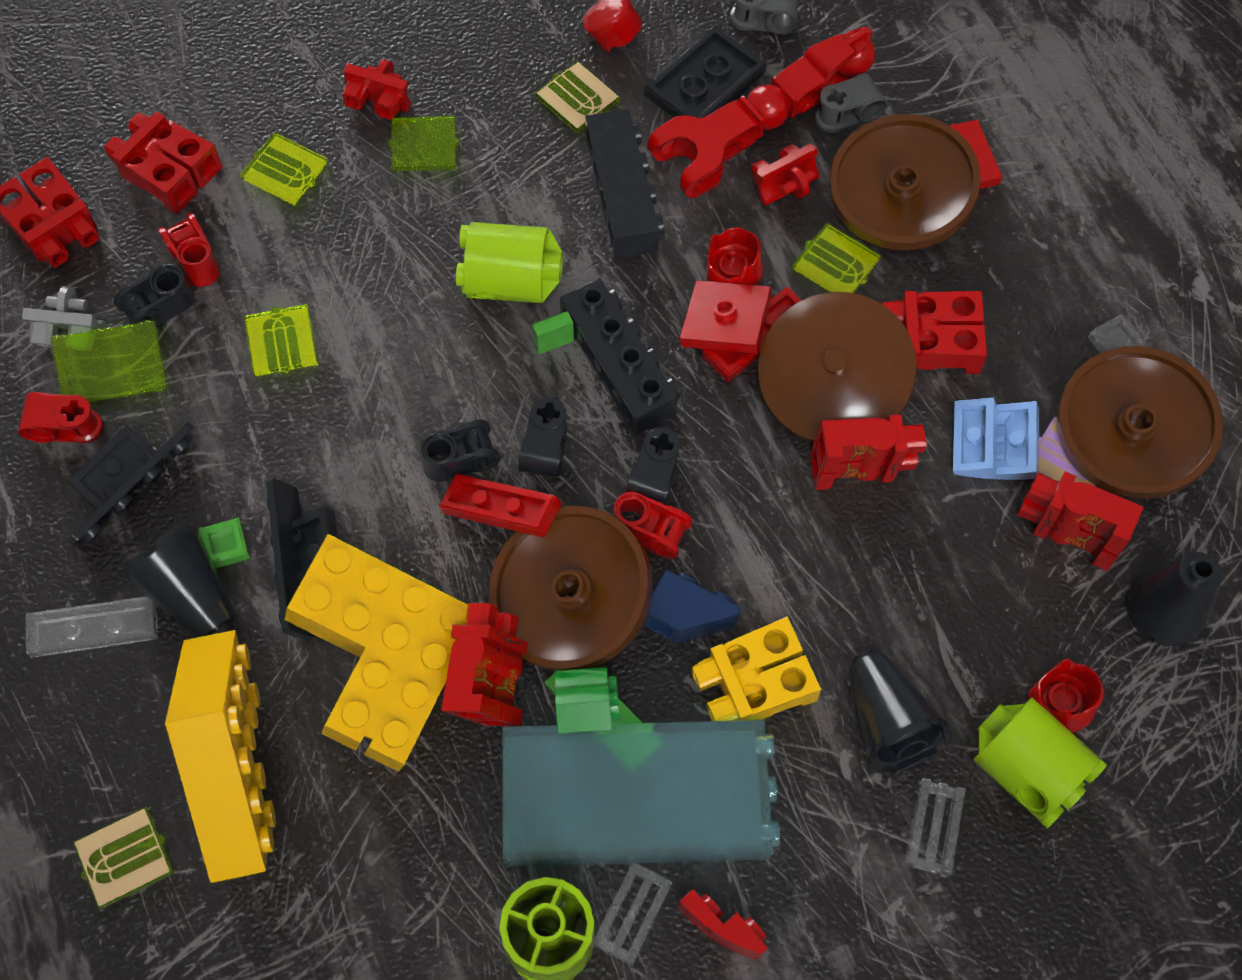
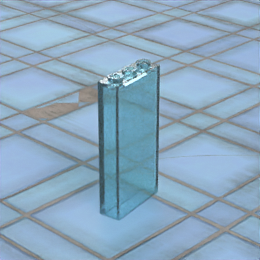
M765 720L611 724V730L570 734H558L557 725L503 727L505 867L769 860L773 854V847L780 846L778 820H771L770 803L777 802V783L775 776H768L767 760L774 759L773 734L765 733Z

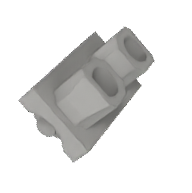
M62 286L57 297H46V307L56 308L57 311L23 308L22 320L30 323V343L36 346L56 347L58 328L68 329L66 347L81 351H92L96 332L105 333L106 321L96 320V317L92 314L75 313L76 310L86 311L88 302L86 299H77L73 287Z

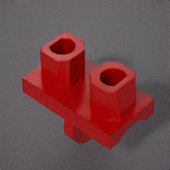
M383 59L377 68L369 65L367 68L347 63L343 71L346 81L343 91L344 103L349 108L359 110L362 109L366 100L375 102V113L379 117L392 120L399 110L408 112L411 106V100L408 99L407 94L408 81L402 80V75L393 73V62Z
M811 143L801 149L791 144L782 149L779 154V160L770 164L762 159L751 166L752 180L758 187L759 201L767 206L790 193H793L799 199L808 196L810 193L809 183L820 178L815 161L817 148Z

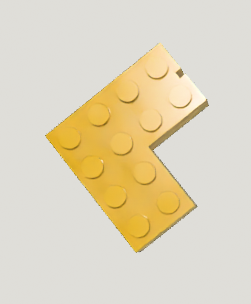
M327 534L286 610L285 620L360 657L321 734L355 751L363 737H366L372 741L364 755L399 772L405 765L446 683L451 648L455 639L451 638L452 625H465L468 605Z
M236 630L183 640L165 722L210 883L266 872L267 853L274 851L271 827L276 826L275 810L271 800L264 801L262 789H266L264 768L261 762L254 763L251 752L256 750L253 729L258 728L256 708L261 706L260 694L257 683H249L246 670L251 669L250 655L246 644L239 645Z

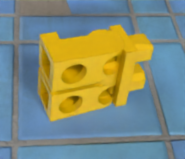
M788 616L738 637L724 645L720 644L711 648L709 658L692 666L691 673L699 691L720 684L724 693L723 697L708 702L706 706L715 728L737 723L740 729L750 725L751 722L763 720L798 705L803 707L818 701L821 692L820 685L806 655L802 656L803 649Z

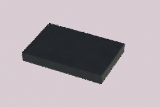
M714 26L644 86V96L672 117L693 116L702 118L736 100L766 73L767 64Z

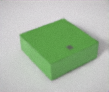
M568 312L560 313L532 325L533 344L538 355L574 342L573 321Z
M239 517L199 528L215 568L250 559L243 526Z

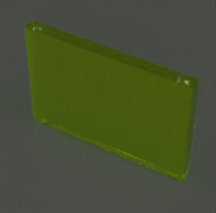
M146 320L143 323L51 337L61 395H80L89 402L167 390L155 321Z

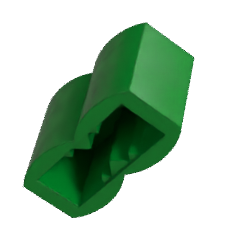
M607 667L555 671V705L558 734L611 730V720L620 719L616 676L608 677Z

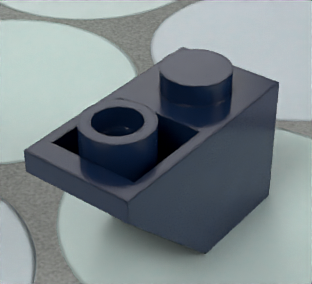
M666 570L652 594L649 610L642 626L680 644L734 629L738 622L741 607L735 605V601L722 592L715 591L711 593L703 589L694 578L687 574H674Z

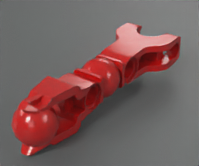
M868 26L853 29L845 34H838L812 45L806 50L803 57L786 67L777 76H774L771 84L755 87L749 93L747 99L745 96H742L739 100L732 101L702 118L693 116H676L650 135L647 150L656 160L662 162L676 156L691 159L693 162L683 170L681 175V190L687 197L692 199L701 196L720 183L725 162L748 148L757 139L763 137L764 130L770 131L778 128L786 121L787 117L792 119L797 114H801L820 104V94L824 87L866 73L872 67L876 58L875 46L871 40L873 31Z

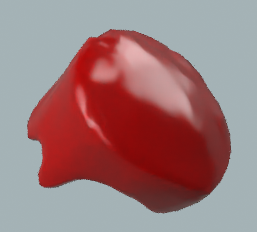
M599 0L583 17L584 29L608 53L612 47L620 48L629 44L638 34L642 25L640 14L634 8L631 0Z
M739 227L726 229L719 235L713 234L707 257L706 273L708 282L757 285L763 275L764 263L761 243L756 234Z
M1064 659L1033 685L1028 692V700L1031 697L1034 698L1070 732L1075 733L1088 726L1095 719L1105 691L1101 679L1094 670L1084 664H1076L1070 659Z

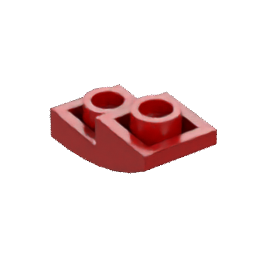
M694 889L679 901L678 909L701 932L725 948L754 960H758L768 949L763 943L766 939L765 933L752 918L747 917L744 920L736 913L723 924L719 919L723 914L717 904L707 894L700 897Z

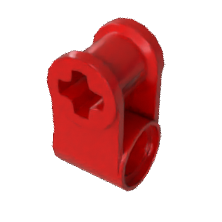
M192 212L186 215L185 220L167 229L163 226L157 229L170 255L177 261L187 280L192 285L205 287L218 279L220 274L218 263L202 228Z
M31 392L25 398L18 434L27 440L39 443L72 442L85 444L96 440L101 435L104 429V422L101 416L92 410L89 401L83 396Z
M633 491L620 495L615 501L613 516L621 521L637 537L644 548L666 559H675L678 556L679 548L677 546L685 530L691 528L693 523L692 518L684 511L664 505ZM632 511L637 513L641 519L628 521L621 514Z

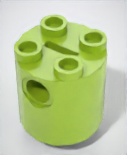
M471 222L470 225L461 226L460 248H465L464 263L457 264L456 285L462 286V294H466V298L544 304L548 296L561 282L563 252L548 227Z
M1032 697L1025 704L1007 706L1000 704L977 729L979 731V753L973 761L1046 828L1050 827L1063 813L1064 809L1060 806L1061 804L1069 810L1086 792V789L1083 788L1085 786L1084 779L1090 784L1107 766L1101 758Z
M548 877L528 881L511 894L502 909L499 926L503 947L511 965L519 975L527 980H573L576 975L583 971L592 955L594 919L589 902L578 888L562 879ZM535 929L550 934L552 936L544 937L538 935L535 932Z

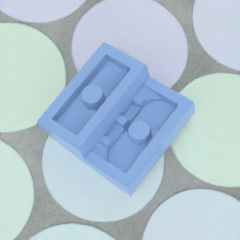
M994 397L955 401L954 474L984 479H1035L1039 473V406L1037 401L998 405Z

